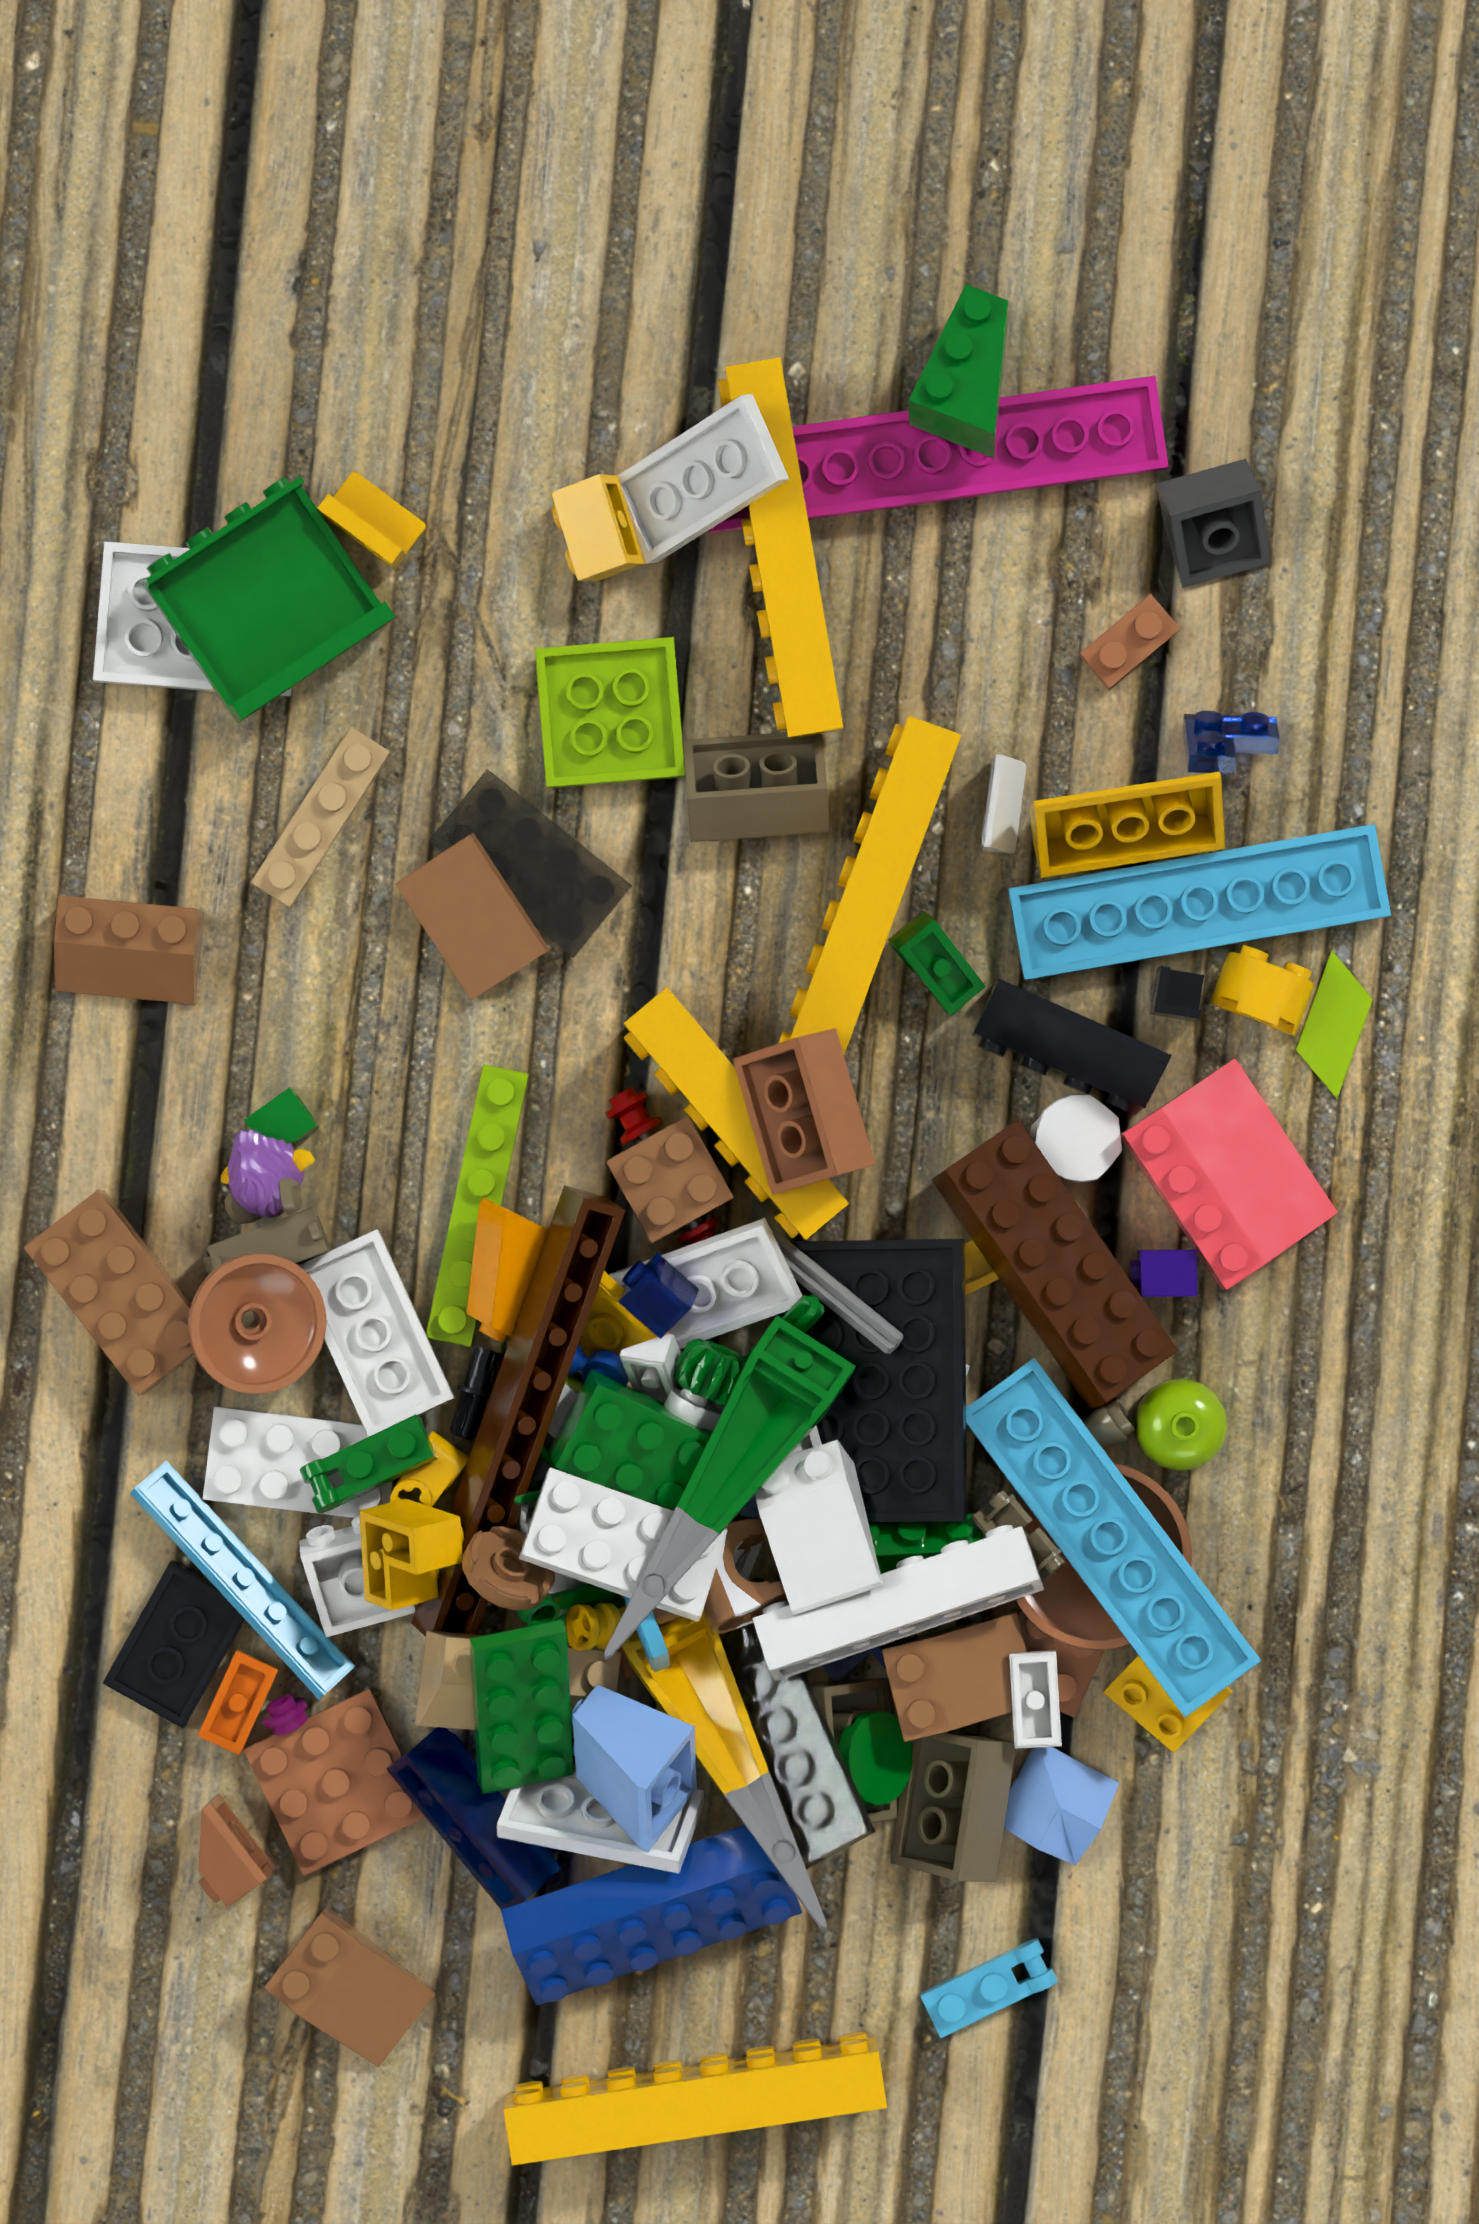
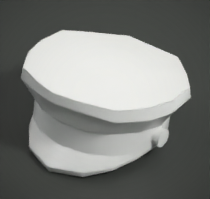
M1070 1094L1057 1099L1041 1112L1040 1117L1031 1125L1030 1137L1057 1176L1066 1181L1083 1183L1098 1180L1122 1152L1119 1118L1103 1103L1089 1094Z

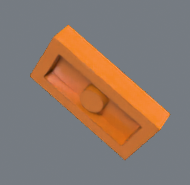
M237 1649L197 1736L241 1755L280 1668Z

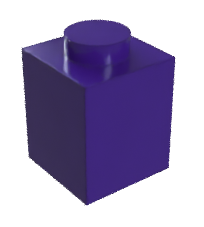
M1197 1249L1137 1250V1260H1129V1280L1137 1288L1141 1297L1197 1296Z

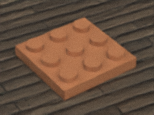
M371 1687L308 1717V1720L303 1725L289 1733L279 1736L272 1734L243 1749L303 1876L431 1814Z

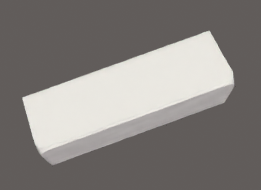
M996 754L995 757L993 756L990 764L980 848L983 851L1013 854L1016 850L1026 764Z
M663 1335L621 1350L620 1358L633 1389L663 1403L666 1402L672 1389H683L674 1377L677 1368L676 1362L681 1353L674 1335Z
M1056 1649L1009 1654L1015 1749L1062 1746Z

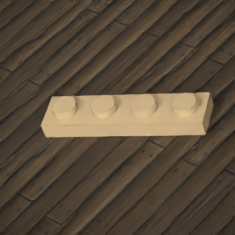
M350 727L250 883L289 908H292L386 763L391 752L353 727Z

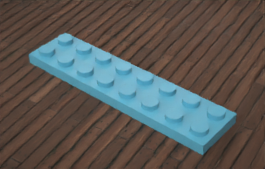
M1375 824L1008 888L1024 981L1391 916Z
M1035 1358L966 1408V1425L1056 1546L1062 1551V1554L1184 1718L1261 1662V1659Z

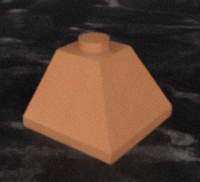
M218 1794L202 1808L198 1871L202 1874L203 1878L199 1880V1883L213 1902L217 1903L219 1900H222L225 1906L228 1907L265 1881L276 1866L222 1796Z

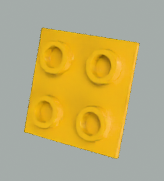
M1138 1655L1103 1691L1106 1696L1173 1753L1233 1692L1227 1686L1184 1718Z

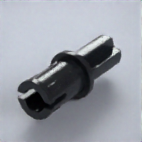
M477 1346L473 1347L474 1351L463 1386L458 1385L457 1387L458 1390H461L449 1429L450 1434L466 1440H474L477 1436L487 1400L491 1396L490 1390L498 1364L503 1355Z

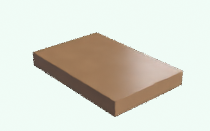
M471 833L395 883L471 1000L550 950L474 833Z

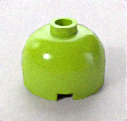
M1186 1378L1168 1379L1150 1388L1143 1396L1144 1398L1140 1401L1133 1420L1136 1426L1135 1438L1143 1453L1159 1466L1175 1471L1197 1469L1211 1461L1222 1448L1228 1429L1226 1410L1217 1394L1203 1383Z

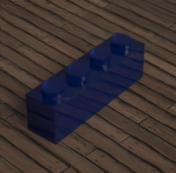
M434 1728L386 1768L501 1910L526 1901L561 1869L548 1847L497 1837V1822L506 1800L499 1791L482 1794L478 1783L477 1764L465 1751L461 1740L447 1728Z

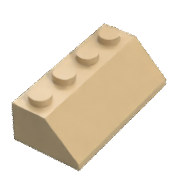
M427 1630L415 1725L475 1730L469 1639L485 1635ZM568 1645L571 1714L576 1703L580 1699H586L597 1684L617 1692L621 1652L616 1651L611 1658L605 1660V1650L598 1649L596 1646L588 1651H576ZM571 1725L572 1738H574L573 1725Z

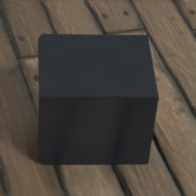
M1166 966L1158 967L1150 1015L1193 1022L1200 1020L1201 1010H1199L1204 975L1170 970V967Z

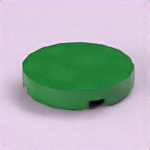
M886 1711L860 1712L854 1717L857 1719L852 1726H846L841 1734L837 1750L838 1773L841 1782H847L849 1789L852 1791L848 1792L852 1799L865 1805L889 1804L901 1795L909 1781L913 1764L911 1741L904 1742L897 1716Z

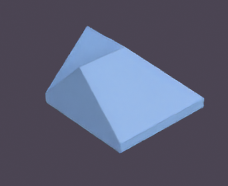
M1054 1747L1031 1748L1010 1787L1004 1829L1036 1849L1076 1866L1100 1832L1119 1782Z

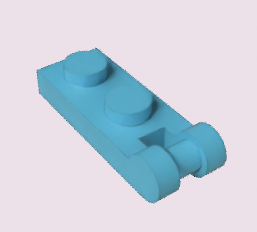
M1038 1938L1018 1945L920 1993V1997L940 2038L1033 1993L1043 1991L1058 1982L1053 1969L1046 1967L1040 1955L1044 1950ZM1024 1963L1030 1977L1017 1982L1011 1968Z

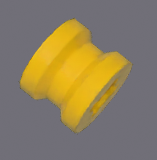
M609 1602L595 1604L593 1608L588 1604L573 1605L568 1610L565 1618L569 1645L576 1651H588L593 1649L594 1646L605 1650L621 1619L617 1607Z

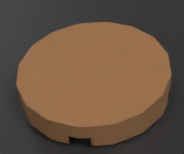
M502 1526L491 1527L489 1532L482 1533L479 1531L474 1534L462 1555V1570L469 1584L483 1598L493 1604L515 1611L532 1609L545 1600L555 1582V1572L520 1560L519 1555L526 1534Z

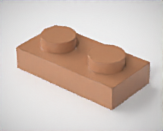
M1149 594L1085 648L1079 656L1103 685L1110 690L1179 632L1180 627L1152 594Z

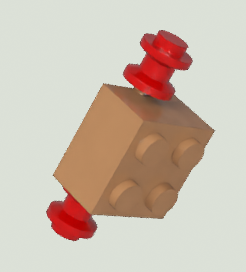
M631 1087L609 1099L612 1108L605 1112L608 1119H619L623 1125L625 1132L620 1138L622 1145L639 1137L640 1139L636 1140L638 1144L607 1160L606 1164L650 1243H655L683 1226L686 1230L689 1228L691 1230L676 1238L678 1245H691L716 1236L714 1229L719 1224L717 1217L715 1216L699 1225L702 1222L701 1216L732 1200L734 1197L689 1116L682 1118L656 1134L653 1131L648 1134L649 1131L664 1122L661 1117H649L643 1106L649 1097L646 1090L637 1094L634 1088Z

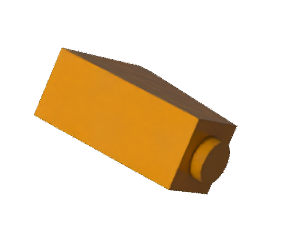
M484 1197L479 1204L466 1314L482 1322L478 1331L504 1343L507 1335L512 1336L549 1229Z

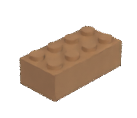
M95 1191L23 1247L138 1396L147 1393L194 1356L188 1334L190 1300L105 1191Z

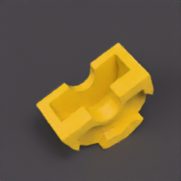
M1246 945L1242 946L1240 953L1228 952L1209 1004L1253 1019L1265 1026L1295 1037L1315 986L1309 980L1312 971L1290 962H1286L1283 969L1266 962L1269 954Z

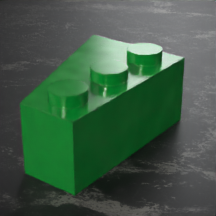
M965 284L909 398V425L994 458L1008 329V300Z

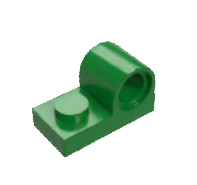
M925 911L919 913L888 939L889 944L898 956L919 977L940 1006L950 1016L986 987L938 923Z

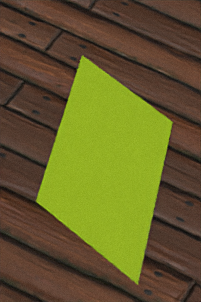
M1331 950L1296 1051L1337 1099L1373 998Z

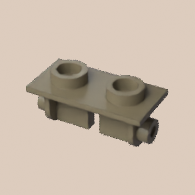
M1002 1490L989 1501L987 1506L971 1517L985 1535L988 1531L1004 1525H1012L1013 1529L1022 1526L1042 1582L1060 1569V1566L1064 1563V1560L1059 1556L1062 1551L1052 1543L1040 1527L1032 1534L1026 1528L1033 1519L1016 1501V1497L1013 1494L1008 1496Z

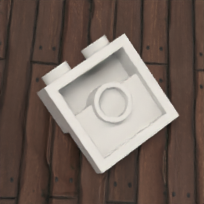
M359 1516L352 1520V1526L334 1531L330 1525L318 1526L306 1534L307 1539L299 1540L300 1557L325 1637L413 1614L416 1611L415 1605L391 1611L365 1601Z

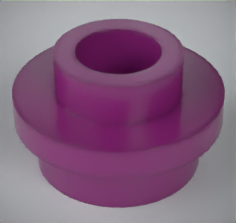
M287 1694L269 1703L266 1707L268 1712L262 1718L265 1727L272 1728L275 1735H284L297 1729L308 1720L305 1712L307 1704L304 1698L298 1697L293 1699L291 1694Z

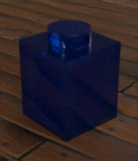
M656 1253L646 1264L640 1260L636 1262L625 1274L622 1282L626 1286L619 1303L661 1339L692 1308L699 1289L659 1253Z

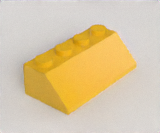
M1220 772L1033 801L1029 807L1032 841L1041 878L1225 849Z

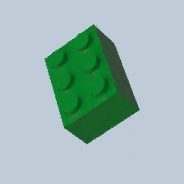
M591 1369L554 1439L549 1453L554 1466L560 1470L675 1511L713 1431L695 1426L678 1418L665 1409L663 1402Z

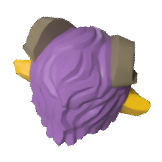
M252 1129L249 1132L240 1130V1133H236L228 1167L221 1174V1182L228 1184L230 1192L225 1198V1208L229 1217L237 1223L246 1224L255 1222L262 1217L272 1218L282 1215L284 1212L290 1215L299 1211L302 1207L301 1184L305 1174L304 1171L315 1162V1158L310 1151L304 1149L294 1150L291 1143L286 1144L284 1140L268 1138Z

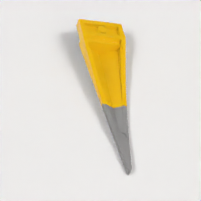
M627 1605L618 1609L621 1617ZM704 1610L697 1622L680 1617L658 1625L668 1650L670 1667L657 1672L651 1670L635 1630L621 1646L628 1664L665 1714L695 1726L696 1758L819 1928L826 1931L827 1924L781 1805L719 1634L711 1631Z

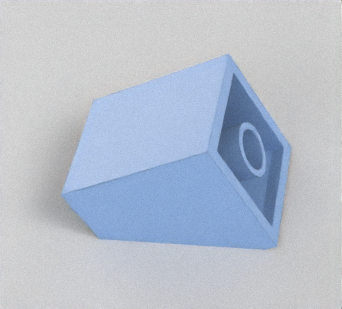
M597 1684L586 1699H580L576 1703L571 1714V1725H573L574 1733L572 1750L573 1756H575L576 1778L640 1849L649 1852L697 1789L695 1726Z

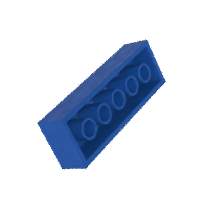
M743 1825L691 1843L679 1874L631 1864L501 1910L512 1955L536 2006L547 2002L559 2001L569 1994L592 1986H602L612 1979L635 1971L650 1969L655 1964L669 1959L693 1954L709 1945L724 1940L736 1939L744 1933L769 1924L782 1923L789 1917L801 1914L802 1910L798 1897L748 1828Z

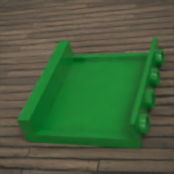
M301 476L289 483L286 477L279 479L263 491L267 499L252 509L247 502L243 503L224 517L228 523L226 526L214 534L209 528L202 530L185 542L189 548L188 551L176 559H173L171 554L168 553L146 568L150 576L144 580L143 586L237 724L396 617L385 601L380 603L302 487L304 480Z

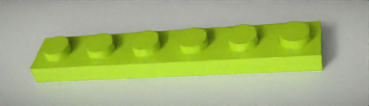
M483 1064L426 1335L430 1339L472 1347L477 1319L466 1314L479 1204L484 1197L502 1206L529 1074Z

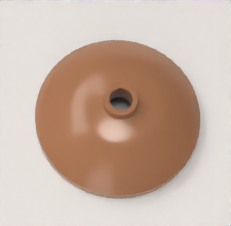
M250 1253L237 1256L214 1269L199 1286L191 1303L188 1318L189 1340L200 1366L218 1383L229 1389L248 1394L274 1392L299 1379L316 1360L323 1345L326 1332V1309L316 1283L297 1264L283 1257L267 1253ZM252 1311L255 1317L252 1325L244 1327L242 1317L246 1312Z

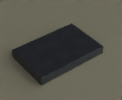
M171 1560L102 1684L184 1729L245 1619L208 1579Z

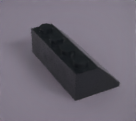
M998 979L994 984L972 1033L973 1036L980 1038L978 1047L1000 1057H1004L1006 1050L1023 1057L1021 1066L1043 1076H1046L1049 1069L1066 1076L1063 1082L1064 1085L1084 1094H1089L1091 1088L1108 1095L1105 1103L1130 1114L1134 1107L1141 1110L1146 1108L1172 1056L1001 979Z

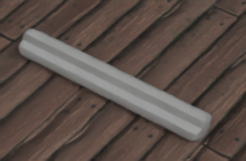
M769 1225L797 1282L817 1296L819 1300L884 1353L891 1354L900 1345L903 1334Z

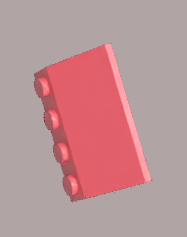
M1236 1058L1120 1134L1122 1141L1193 1248L1197 1249V1254L1221 1290L1229 1289L1338 1213Z

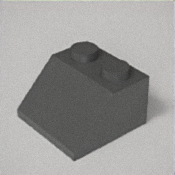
M1246 459L1156 483L1162 520L1182 588L1272 563L1261 490Z

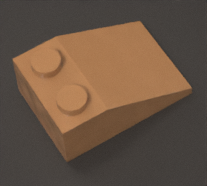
M1017 1612L881 1645L904 1742L951 1731L1012 1712L1009 1654L1027 1652Z
M327 1906L264 1987L265 1990L301 2018L377 2067L382 2064L436 1994L435 1990Z

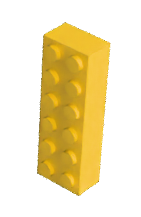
M668 987L624 1022L625 1027L629 1031L623 1037L626 1043L641 1060H644L648 1055L659 1067L653 1073L657 1080L671 1096L679 1091L690 1103L683 1109L684 1112L701 1132L707 1127L711 1128L720 1139L714 1145L715 1149L731 1168L738 1162L750 1175L744 1183L761 1203L769 1198L779 1209L780 1213L774 1219L791 1239L798 1234L804 1240L808 1239L849 1204L829 1179L774 1195L771 1194L736 1069Z

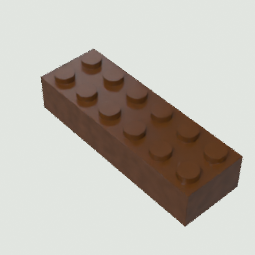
M1019 1119L931 1179L1090 1410L1107 1403L1179 1351Z

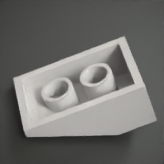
M834 1440L790 1455L755 1494V1498L791 1612L796 1615L883 1586L855 1464L840 1442Z

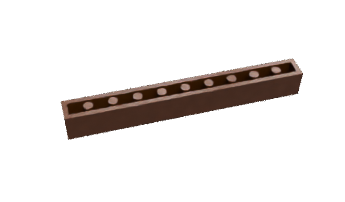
M566 1185L563 1187L450 1510L451 1514L460 1516V1523L464 1534L462 1555L477 1532H489L491 1527L502 1526L510 1529L515 1527L522 1504H515L514 1498L518 1495L526 1494L625 1213L623 1208L606 1197ZM462 1563L440 1568L437 1580L438 1598L418 1603L411 1624L425 1637L427 1630L477 1635L488 1600L483 1598L469 1584L462 1570Z

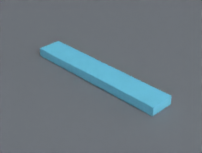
M167 1460L130 1492L131 1496L318 1699H321L355 1667L329 1637H325L324 1631Z

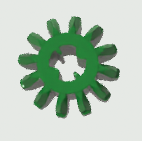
M694 1339L687 1342L684 1351H681L676 1362L677 1368L674 1377L682 1388L690 1390L692 1394L703 1397L706 1401L710 1400L719 1405H726L748 1358L740 1355L738 1351L731 1350L725 1345L716 1344L711 1340Z

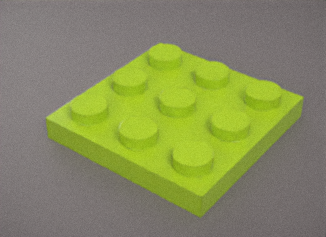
M674 637L535 648L547 789L685 777Z

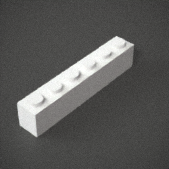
M1012 1525L994 1528L986 1533L985 1539L970 1544L966 1540L950 1543L941 1548V1554L926 1559L923 1556L906 1558L896 1564L897 1569L880 1574L883 1586L796 1615L791 1612L787 1601L765 1607L762 1610L763 1615L752 1619L769 1672L778 1681L1044 1590L1022 1526L1014 1529Z

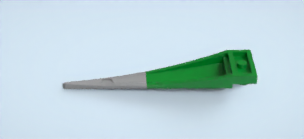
M776 1315L752 1350L676 1509L605 1649V1660L615 1654L828 1413L829 1408L854 1373L856 1368L854 1364Z

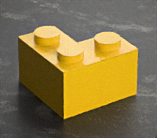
M406 1498L359 1510L365 1601L393 1611L438 1598L437 1580L439 1569L462 1563L464 1534L460 1523V1516Z

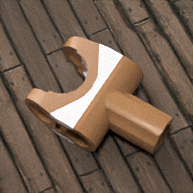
M760 1519L732 1522L725 1528L728 1531L703 1609L713 1633H726L754 1623L752 1618L763 1615L762 1610L765 1607L778 1602H788L782 1581L768 1584V1581L752 1582L740 1576L736 1570L737 1562L744 1554L751 1551L750 1547L759 1544L767 1538L762 1520ZM656 1607L653 1609L658 1625L682 1617Z

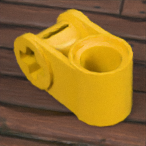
M432 1431L429 1438L438 1459L402 1476L393 1488L390 1502L405 1499L401 1495L403 1489L410 1492L418 1488L422 1492L419 1500L424 1505L433 1507L443 1492H447L464 1469L469 1456Z

